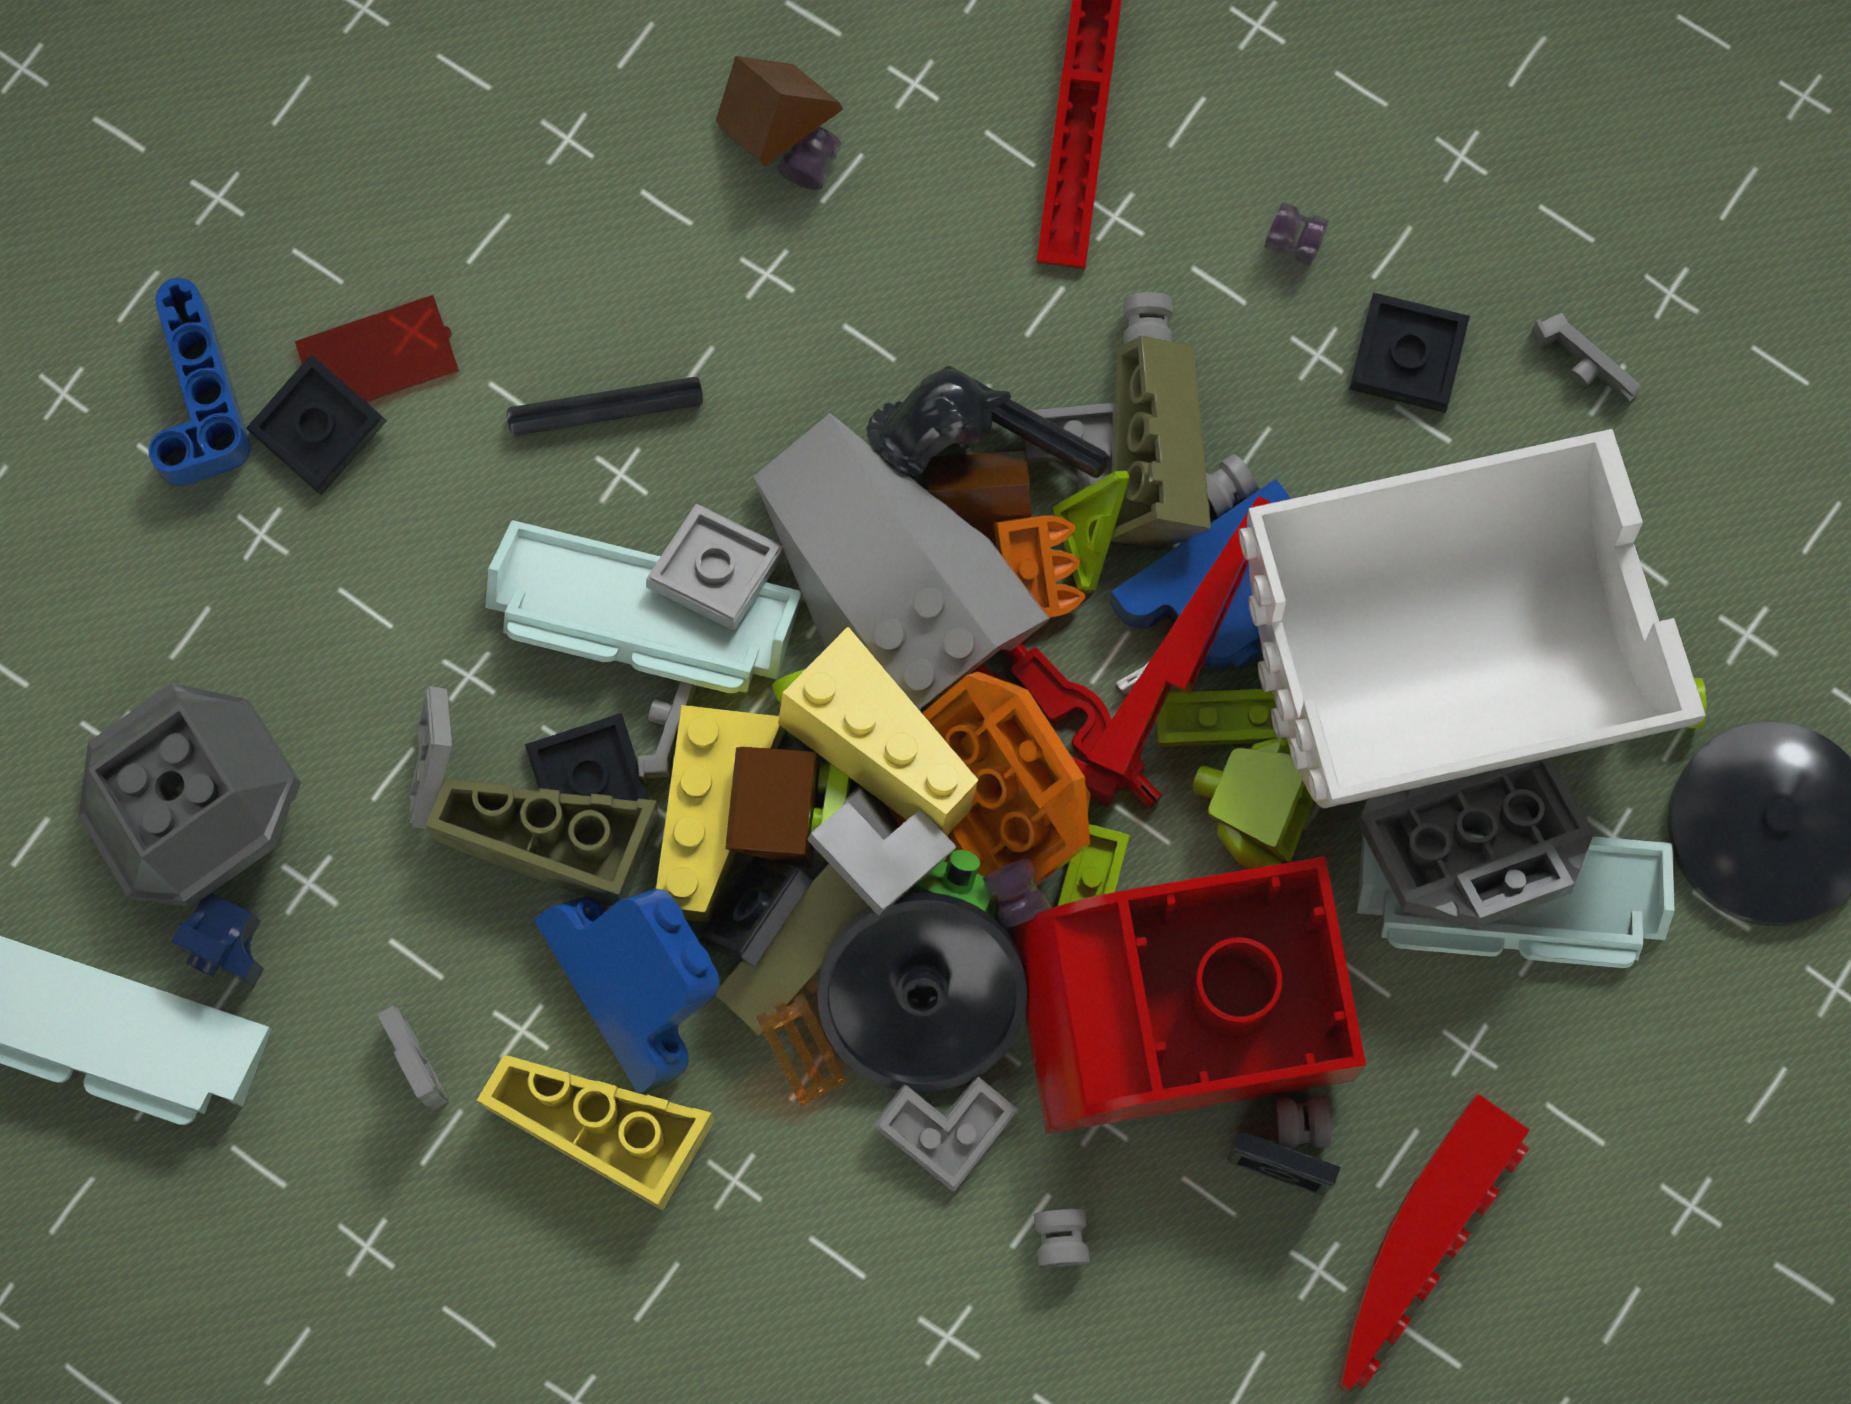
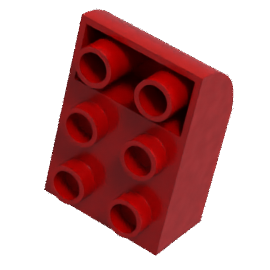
M1325 856L1094 896L1036 913L1017 922L1010 929L1011 938L1021 956L1026 976L1027 1007L1025 1020L1046 1134L1354 1082L1366 1066Z

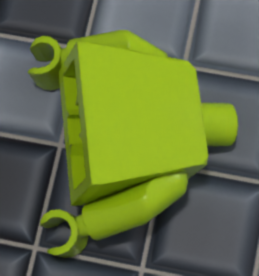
M1274 738L1259 742L1250 749L1236 748L1231 752L1224 771L1203 765L1198 769L1193 782L1194 794L1212 799L1208 807V815L1218 824V838L1239 864L1247 869L1281 864V861L1287 863L1291 861L1315 801L1308 792L1299 771L1294 767L1286 738Z

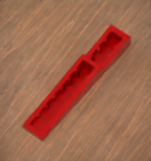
M1072 0L1037 253V263L1086 269L1122 0Z
M1258 496L1251 508L1271 504V502ZM1248 512L1086 757L1091 763L1130 780L1171 687L1189 695L1191 694L1249 566L1248 560L1243 555L1239 539V529L1247 528Z

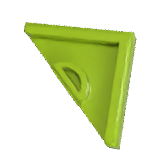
M1114 471L1052 507L1055 516L1064 518L1075 525L1076 529L1071 536L1063 541L1066 552L1080 559L1081 563L1073 572V577L1077 589L1083 593H1091L1096 590L1129 481L1127 471Z

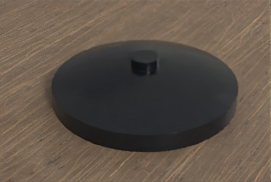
M1763 721L1737 726L1723 732L1705 744L1692 757L1680 774L1672 792L1668 814V830L1674 857L1683 875L1694 890L1723 913L1744 922L1764 926H1786L1809 921L1833 909L1847 898L1851 893L1850 756L1825 736L1803 726L1784 722Z
M906 893L880 916L870 906L857 913L839 930L831 941L820 966L818 977L819 1015L825 1034L834 1050L860 1075L882 1086L900 1090L903 1085H907L914 1092L941 1091L963 1085L979 1077L993 1067L1012 1046L1021 1029L1027 1007V985L1023 962L1015 943L1004 927L995 918L976 905L957 897L939 893Z

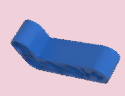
M172 278L159 287L155 300L191 421L157 433L151 440L148 451L151 462L161 476L170 484L181 486L242 466L249 457L251 447L209 307L195 284L188 279ZM187 301L185 302V308L192 323L184 324L178 314L180 312L179 304ZM196 344L207 345L206 351L201 357L191 360L186 359L187 351ZM214 388L221 390L220 396L215 402L207 405L199 404L200 397L205 391ZM228 433L235 435L230 447L224 450L213 449L214 442L219 436ZM176 449L187 450L186 456L181 463L173 466L165 465L166 458L170 452Z

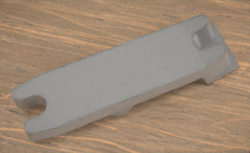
M1563 313L1542 322L1540 319L1536 320L1532 331L1541 347L1556 341L1579 360V363L1570 371L1571 377L1578 384L1587 387L1597 376L1628 402L1638 394V390L1641 388L1640 384L1570 325Z
M680 681L673 704L654 699L649 711L648 721L665 727L656 753L654 755L638 756L639 777L644 783L646 779L670 777V762L676 748L681 705H691L697 685Z

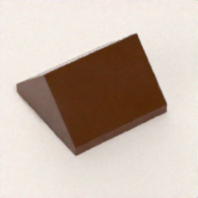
M735 56L716 122L733 140L763 166H766L841 112L843 108L838 100L794 64Z
M1025 450L932 457L926 466L928 492L956 512L969 525L990 539L995 547L996 540L993 523L1032 517L1030 481Z
M744 746L736 747L725 849L805 869L812 868L814 846L807 839L811 833L814 808H818L819 803L818 778L821 765L815 752Z

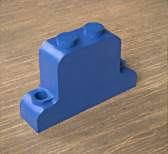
M1273 480L1210 523L1211 529L1187 539L1111 592L1110 605L1120 619L1128 626L1135 628L1145 627V629L1156 625L1164 618L1170 619L1174 624L1256 498L1260 496L1271 503L1290 499L1278 480ZM1249 566L1204 663L1205 666L1211 669L1221 670L1232 664L1237 669H1240L1262 652L1259 648L1261 642L1258 626L1254 625L1249 609L1248 598L1252 595Z
M653 889L619 900L606 912L593 898L581 897L549 907L534 919L536 925L636 1092L644 1094L671 1083L683 1074L688 1067L689 1056L687 1048L679 1036L678 1027L681 1022L716 995L719 988V976L710 961L708 952L699 943L685 920L681 908L670 894L662 889Z

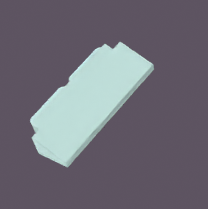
M512 520L488 568L485 608L505 612L503 633L515 641L600 662L615 660L631 664L634 669L641 672L726 693H736L738 691L747 693L753 674L778 680L800 606L802 592L766 582L736 630L733 631L646 588V578L661 556Z
M1465 831L1471 837L1483 838L1478 832ZM1362 834L1357 913L1382 915L1381 938H1388L1389 943L1396 948L1490 957L1499 955L1504 948L1519 950L1520 954L1528 960L1628 968L1634 964L1635 960L1639 959L1643 947V938L1666 939L1674 915L1672 843L1593 836L1571 894L1479 928L1404 912Z
M0 936V1064L56 1083L67 1081L71 1077L73 1070L85 1073L84 1087L88 1093L179 1125L191 1123L195 1119L197 1112L205 1114L212 1094L243 1107L272 1029L270 1027Z

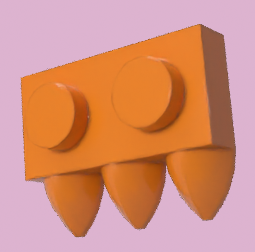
M1044 515L993 523L997 550L1049 618L1067 614L1082 603L1085 599V594L1079 589L1065 584H1056V581L1066 578L1077 569L1081 563L1080 559L1065 551L1051 550V547L1059 545L1071 536L1076 529L1074 524L1061 517Z

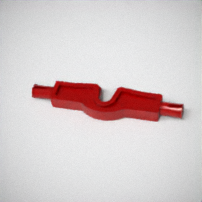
M1020 643L1011 651L1000 649L1013 664L1011 676L1022 688L1030 692L1050 723L1057 724L1061 719L1068 717L1069 714L1076 711L1086 715L1087 722L1071 740L1075 751L1086 759L1111 721L1110 713L1103 701L1087 687L1069 682L1038 648L1034 647L1028 652ZM1140 757L1130 780L1091 763L1097 769L1117 778V790L1122 791L1127 787L1147 810L1163 796L1142 774L1145 769V763Z

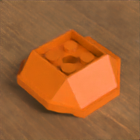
M975 672L966 675L922 713L978 779L971 810L947 837L956 846L954 851L966 850L979 858L980 867L977 874L993 879L998 885V900L1013 902L1023 898L1090 845L1088 808L1091 794L1085 786V777L1027 689L981 672ZM887 806L899 827L907 821ZM948 856L944 861L948 863L950 856Z

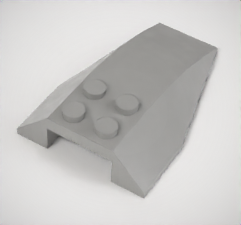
M830 413L753 476L781 545L784 546V552L825 649L849 627L921 713L1000 649L1013 650L1050 620L990 539L969 525L956 512L935 498L908 474H902L893 465L887 463L881 453L875 451L873 446Z

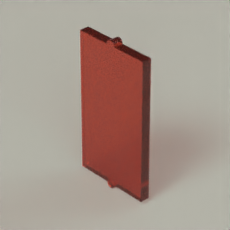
M434 295L295 341L302 364L313 354L366 402L459 371L449 342L452 332L449 327H444Z

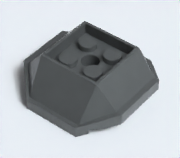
M171 683L88 742L78 817L128 898L139 902H158L193 907L277 847L286 824L291 801L295 800L301 781L256 709L245 698ZM184 783V789L180 796L171 800L175 787Z
M1551 757L1368 798L1358 825L1404 912L1479 928L1571 894L1594 834ZM1465 831L1478 832L1483 838L1471 837Z

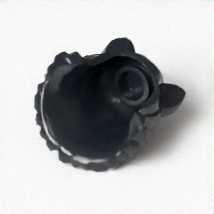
M953 369L941 370L923 379L903 402L898 401L894 405L886 403L883 411L877 409L870 417L869 424L866 427L867 437L870 445L873 446L875 451L882 453L887 463L893 465L902 474L910 473L916 479L923 473L930 459L945 447L958 443L959 447L964 450L971 443L984 439L992 427L991 411L1008 401L1011 395L1008 391L982 390L973 378L961 371Z

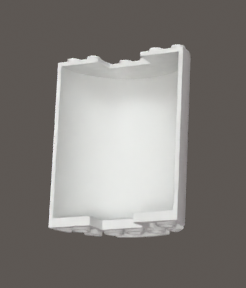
M1613 429L1248 509L1247 528L1239 529V539L1243 555L1249 563L1252 595L1248 598L1249 609L1254 625L1258 626L1264 661L1258 662L1259 678L1264 692L1272 691L1276 708L1271 709V718L1276 737L1278 739L1286 738L1294 767L1299 771L1311 797L1320 807H1333L1693 726L1704 719L1706 714L1675 619L1659 621L1634 545L1643 521Z

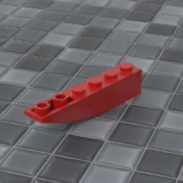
M1478 1093L1470 1100L1415 1179L1386 1231L1366 1278L1349 1331L1337 1384L1345 1392L1351 1390L1355 1383L1361 1388L1367 1385L1381 1364L1379 1360L1374 1358L1385 1340L1392 1345L1396 1343L1411 1321L1404 1314L1415 1297L1422 1302L1427 1298L1441 1275L1434 1271L1444 1254H1447L1452 1259L1456 1256L1471 1234L1463 1228L1474 1211L1482 1216L1500 1192L1493 1185L1504 1168L1512 1173L1530 1148L1522 1142L1530 1129Z

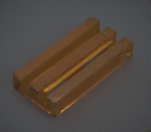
M803 993L793 997L795 1003L787 1007L784 1003L774 1007L776 1012L767 1017L764 1012L756 1017L801 1106L847 1082ZM801 1015L832 1075L822 1080L793 1022V1019ZM781 1025L784 1026L813 1086L805 1090L774 1030Z

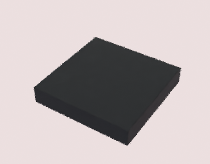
M1373 292L1349 390L1446 413L1470 316Z
M311 354L246 429L317 493L322 495L388 420L317 357Z
M622 713L525 744L539 791L541 788L559 790L562 794L582 796L598 794L612 796L613 799L650 800L645 783L639 777V764Z
M755 856L700 936V940L713 950L755 967L813 880L798 869Z
M1242 1131L1238 1132L1232 1142L1227 1157L1228 1163L1320 1196L1326 1195L1335 1185L1341 1168L1340 1166Z

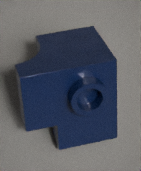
M212 893L199 902L194 913L186 922L180 924L171 941L189 955L186 964L214 977L217 969L255 987L264 970L254 960L251 953V940L261 921L253 913Z

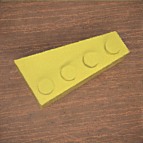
M849 627L783 692L778 724L906 820L921 809L947 836L971 810L978 779Z
M681 705L656 889H662L670 894L681 908L685 920L710 922L733 864L736 851L725 849L736 747L777 749L786 729L778 724L779 716Z
M503 1055L477 1099L485 1109L662 1211L716 1121L711 1112L678 1105L668 1100L628 1091L615 1085L578 1077L568 1072Z

